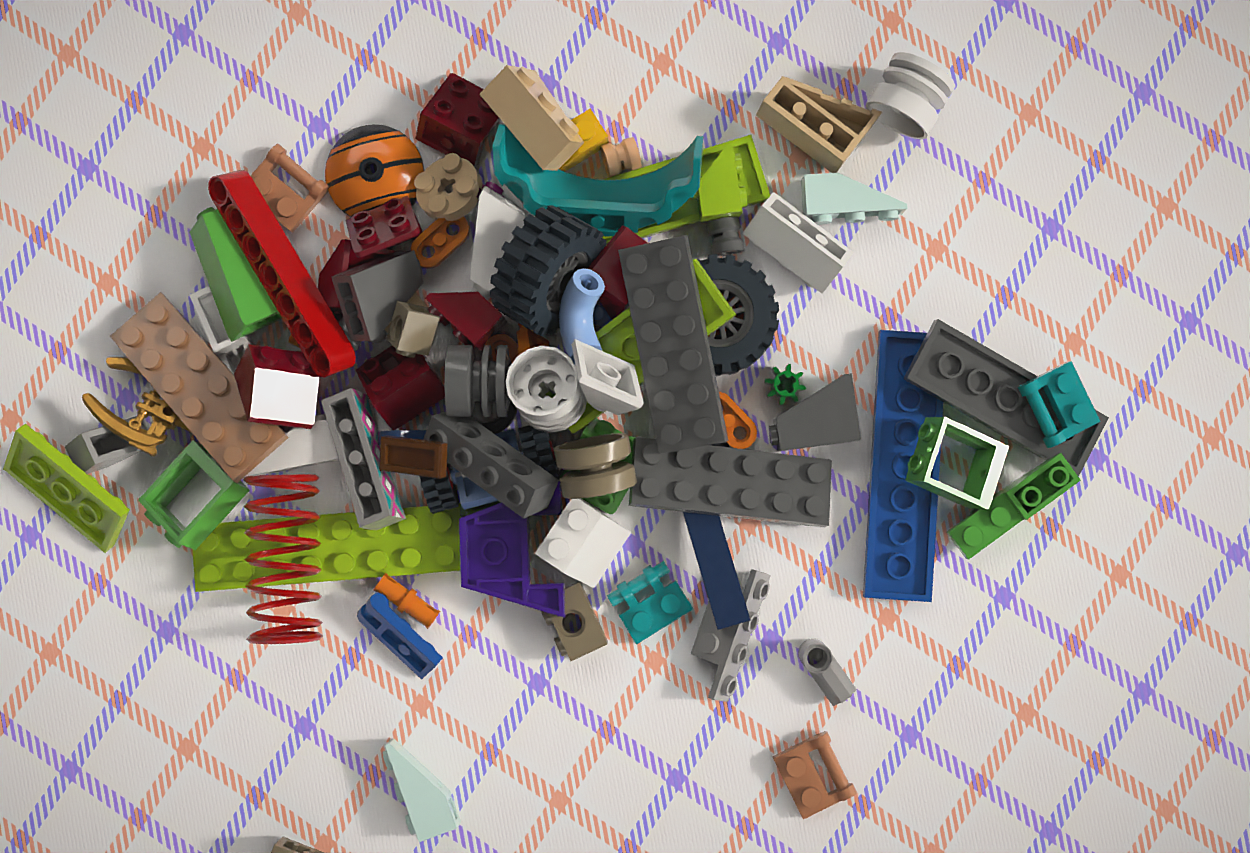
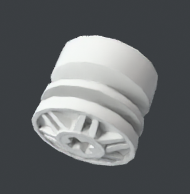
M894 53L889 62V67L885 69L882 75L885 83L882 82L876 85L865 107L870 111L872 108L882 111L877 121L893 131L914 139H926L938 118L936 110L944 108L947 97H950L956 85L953 79L934 63L911 53Z
M549 346L530 348L517 356L509 367L505 381L507 394L525 421L535 429L551 433L566 430L575 424L584 413L587 400L578 382L576 366L569 355L563 351ZM549 391L552 394L556 393V395L553 398L545 396L546 393H548Z

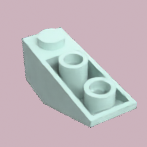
M840 173L804 174L801 180L803 214L817 225L830 224L833 218H845L846 223H858L865 221V217L878 216L879 221H892L899 219L898 215H902L908 209L907 203Z
M395 739L389 740L385 744L386 751H383V758L389 771L393 770L397 783H394V789L399 802H405L409 814L405 816L410 834H416L418 841L422 842L457 829L461 820L450 790Z

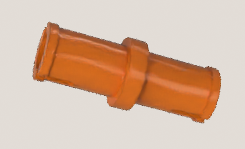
M387 573L383 575L373 591L385 595L390 602L398 607L396 610L401 614L403 611L426 626L427 629L441 612L416 595L417 591L413 588L408 590L388 576Z

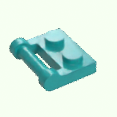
M1067 361L1017 387L1021 396H1026L1045 436L1043 442L1046 448L1057 446L1066 439L1101 422L1072 361ZM1042 387L1062 426L1059 430H1057L1038 391Z

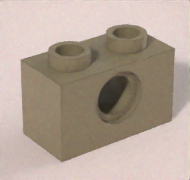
M580 581L565 588V615L569 613L579 615L582 620L580 629L569 631L563 625L564 617L541 611L548 626L554 624L559 636L554 638V641L562 657L568 655L570 661H573L608 645L605 633Z

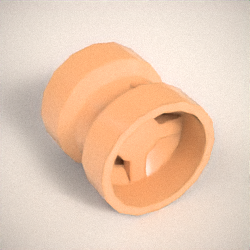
M634 137L623 139L617 145L608 143L600 146L603 164L608 177L619 175L622 170L628 169L632 171L642 168L639 150Z

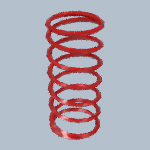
M316 474L246 476L243 479L248 485L306 491L252 500L243 506L248 511L255 513L302 517L300 519L250 527L244 532L251 539L300 544L255 552L244 559L250 565L257 567L295 570L294 572L256 578L245 585L248 590L258 594L294 597L252 606L246 611V614L251 619L288 624L252 633L246 639L251 644L305 643L318 641L323 637L320 632L293 631L319 627L323 623L320 619L255 613L269 608L317 601L322 597L318 592L256 586L274 581L316 575L322 570L316 565L257 560L258 558L315 549L320 546L321 543L312 538L257 533L318 521L321 517L315 512L261 506L305 499L317 495L320 490L315 486L291 483L315 482L320 478Z

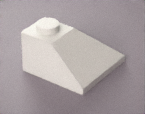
M574 339L571 345L578 382L587 402L599 411H608L615 415L640 409L644 402L635 366Z

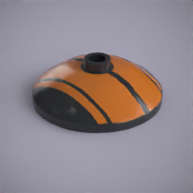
M373 124L355 128L343 135L335 143L326 161L325 181L329 186L328 192L334 203L341 211L352 218L354 214L360 211H369L384 205L390 199H400L405 196L409 197L413 207L417 202V188L414 185V180L419 173L425 170L417 147L405 134L389 126ZM371 164L376 165L377 171L374 174H366L367 166Z

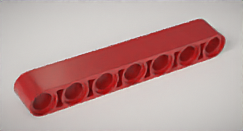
M237 170L211 177L208 182V190L212 201L305 358L310 363L313 371L319 377L325 378L353 367L356 356L350 341L252 177L245 170Z

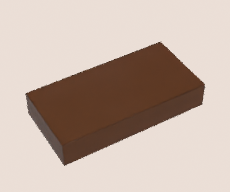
M389 435L381 436L379 470L439 479L446 477L448 443Z

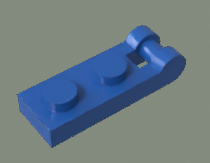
M381 593L373 594L366 604L358 610L357 618L359 622L422 680L438 665L443 657L435 650L432 644L426 642L417 634L406 620L400 618L388 607L389 601L385 595Z

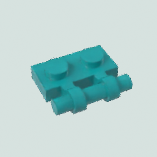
M664 560L654 567L649 565L642 569L643 573L628 583L626 581L621 582L617 585V590L607 595L613 607L624 600L630 607L621 613L619 617L636 644L693 610L676 580L665 587L660 581L661 577L670 572ZM651 584L655 593L638 602L634 594Z

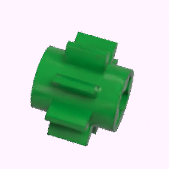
M787 364L783 372H780L777 367H773L772 373L775 377L764 380L765 384L771 385L772 390L766 395L767 398L773 395L779 397L778 403L780 406L784 404L785 398L788 397L792 402L796 403L798 401V397L795 395L796 391L806 390L804 385H799L798 380L804 373L799 372L796 375L792 373L791 364ZM780 376L783 380L791 379L793 384L789 386L790 393L787 390H782L781 392L778 390L777 386L781 383Z

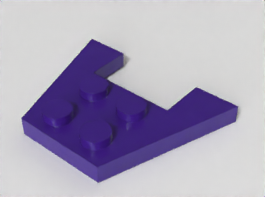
M560 482L557 484L548 508L531 516L562 514ZM501 502L459 518L461 587L565 617L564 583H530L528 517L523 519Z

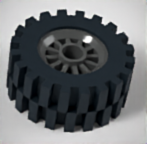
M549 205L547 209L543 207L537 209L535 217L529 214L523 219L524 226L522 228L516 226L511 232L514 237L510 243L505 241L501 248L505 252L502 258L496 259L494 267L498 271L496 274L491 275L490 284L495 286L490 290V297L494 299L492 302L494 307L527 329L544 337L547 334L550 336L555 335L557 329H560L559 311L561 298L574 272L582 268L587 269L607 245L606 240L602 238L604 235L601 231L563 209Z

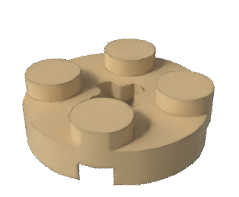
M449 153L444 158L435 161L424 172L419 173L414 180V185L417 188L416 198L420 207L429 217L436 220L437 218H445L447 221L462 218L476 206L479 200L476 196L479 192V187L482 190L483 184L481 176L468 160L460 158L455 153ZM453 184V191L448 194L446 191H443L446 186Z

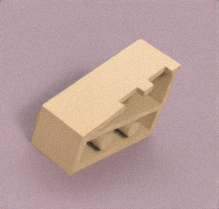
M506 65L480 93L481 97L542 170L557 171L584 143L578 134V127L567 118L535 70H530L523 66L520 68Z
M782 76L762 101L756 116L831 173H837L875 124L882 111L873 108L871 111L852 104L853 101L845 98L840 100L823 94L821 89Z

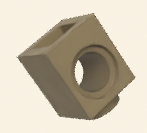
M397 301L386 340L396 348V353L412 358L416 354L429 356L440 317L431 314L427 310L428 307Z

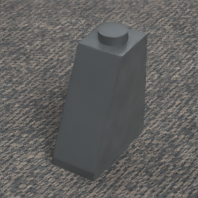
M414 250L394 251L331 276L351 341L375 340L392 321L397 301L407 303L424 283L420 262Z
M852 373L844 374L773 419L774 425L769 426L771 446L777 445V452L860 441L861 435Z

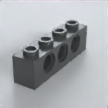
M446 411L431 417L423 440L448 443V464L523 519L548 508L559 482L556 477L471 417H449Z

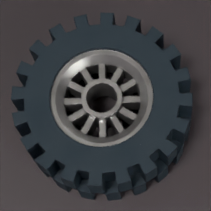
M717 254L708 255L707 259L701 261L697 258L718 290L724 292L723 297L725 300H727L728 294L735 297L728 303L732 308L738 301L740 302L742 308L733 309L735 314H744L743 320L733 317L717 329L720 332L721 339H714L716 330L708 337L715 376L722 374L732 375L754 364L771 345L779 324V320H777L779 303L775 302L774 294L776 292L772 284L768 286L765 281L766 275L761 270L758 272L751 268L752 263L744 259L742 263L735 260L736 256L728 254L725 258H717ZM731 323L740 325V330L737 331ZM725 328H727V330L733 336L726 338Z

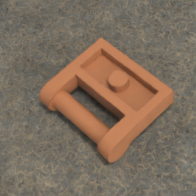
M276 144L270 149L264 161L252 173L251 177L277 221L293 233L326 195L329 186L323 180L317 181L286 155V149L280 144ZM278 165L309 190V194L305 199L300 197L272 173Z
M827 731L816 734L772 756L803 820L857 794L853 783L848 782L829 744L832 740ZM815 749L818 750L837 788L829 793L808 754Z

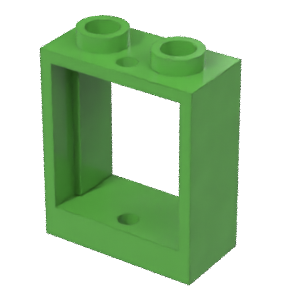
M926 417L918 432L919 439L914 454L908 462V473L905 481L968 509L989 510L1009 446L947 417ZM943 435L976 449L963 492L930 478Z
M192 440L138 501L147 509L144 515L152 523L162 526L167 531L164 536L170 543L178 548L183 545L196 550L250 490L241 480L238 483L234 482L204 446ZM202 468L221 490L185 528L167 506Z

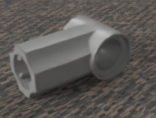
M808 639L800 645L798 657L801 663L808 670L832 706L843 703L850 698L857 689L832 655L831 650L818 639ZM814 648L822 649V660L816 664L808 663V653Z

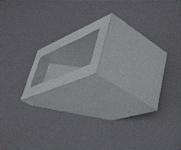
M137 416L125 419V421L129 422L131 419L136 418ZM142 421V423H141L142 429H145V430H146V428H145V426H144V424H143V421ZM105 426L81 433L65 446L72 462L86 474L107 468L141 452V450L129 445L128 441L115 435Z

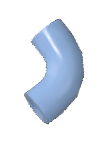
M584 268L574 272L567 283L561 298L559 311L561 337L567 355H569L574 364L571 345L574 339L602 351L594 330L593 312L598 299L604 292L605 285L602 278L596 272Z

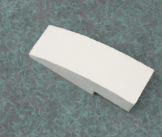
M207 286L189 296L213 352L234 374L248 344L254 345L249 334L231 342L226 333L211 289Z

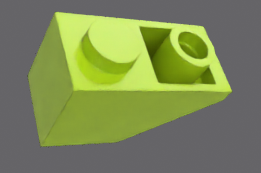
M733 144L724 147L700 179V187L696 192L700 222L725 217H740L743 211L742 207H747L745 186L739 187L737 175L743 173L742 159L740 153L734 154Z

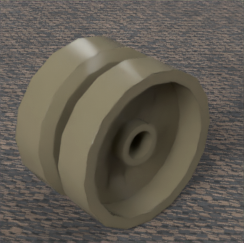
M625 433L604 434L577 439L553 448L556 466L563 470H571L559 479L564 498L580 499L602 496L625 490L637 483L634 465L620 461L631 453L629 436Z

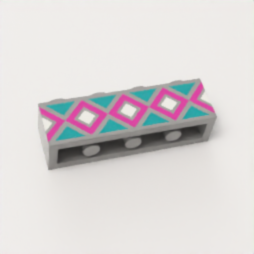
M350 388L321 400L359 527L379 530L406 519L392 472L379 470L380 445H378L377 435L379 430L368 395Z

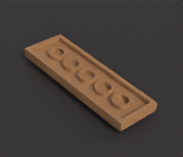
M160 292L110 335L111 339L234 482L238 483L289 438L278 425L247 421L234 374L163 293Z

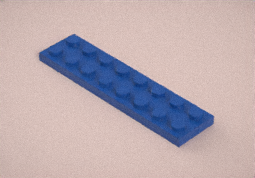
M880 330L878 333L863 582L864 598L932 602L938 495L905 481L908 473V462L914 454L919 439L918 432L925 418L943 417V401L903 379L927 334L923 332ZM941 444L930 478L939 481Z

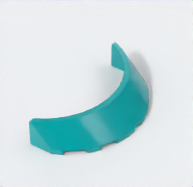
M499 124L492 146L494 175L502 186L505 184L523 203V208L534 216L537 209L541 207L547 209V206L553 205L593 226L607 237L614 236L621 226L628 227L634 233H638L639 228L653 223L659 225L670 219L673 212L696 194L700 187L704 136H696L690 146L680 156L656 171L628 179L599 180L580 177L559 169L557 171L542 170L507 126Z

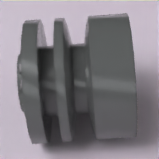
M448 345L444 382L447 416L471 417L475 402H481L484 417L491 416L492 402H496L498 417L508 416L511 399L507 394L505 381L508 369L512 363L507 345L498 346L496 361H493L490 345L484 346L481 361H475L472 345Z

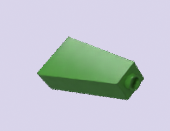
M209 207L200 212L196 217L198 221L189 233L231 342L281 320V315L218 209L215 210L213 207Z

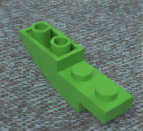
M1058 453L993 495L989 510L973 509L970 515L946 533L965 559L969 560L1022 520H1028L1081 481V479L1064 456Z

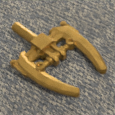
M128 357L106 358L109 368L142 375ZM155 389L149 393L144 392L141 397L144 402H137L135 405L138 415L129 422L116 416L92 394L85 393L82 395L84 405L103 426L115 435L128 441L129 445L149 454L151 457L157 455V445L163 444L168 436L164 435L167 429L174 430L178 426L191 432L164 400L159 399L160 395ZM151 416L153 423L148 430L142 429L141 423L144 418Z

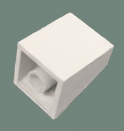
M484 186L479 196L470 280L474 282V289L490 297V290L495 287L490 284L491 275L496 274L498 271L494 264L496 259L502 258L505 252L501 248L505 241L511 242L514 237L511 232L516 226L522 228L524 226L523 219L530 213L487 186Z
M581 498L571 499L535 554L564 574L595 588L631 532Z

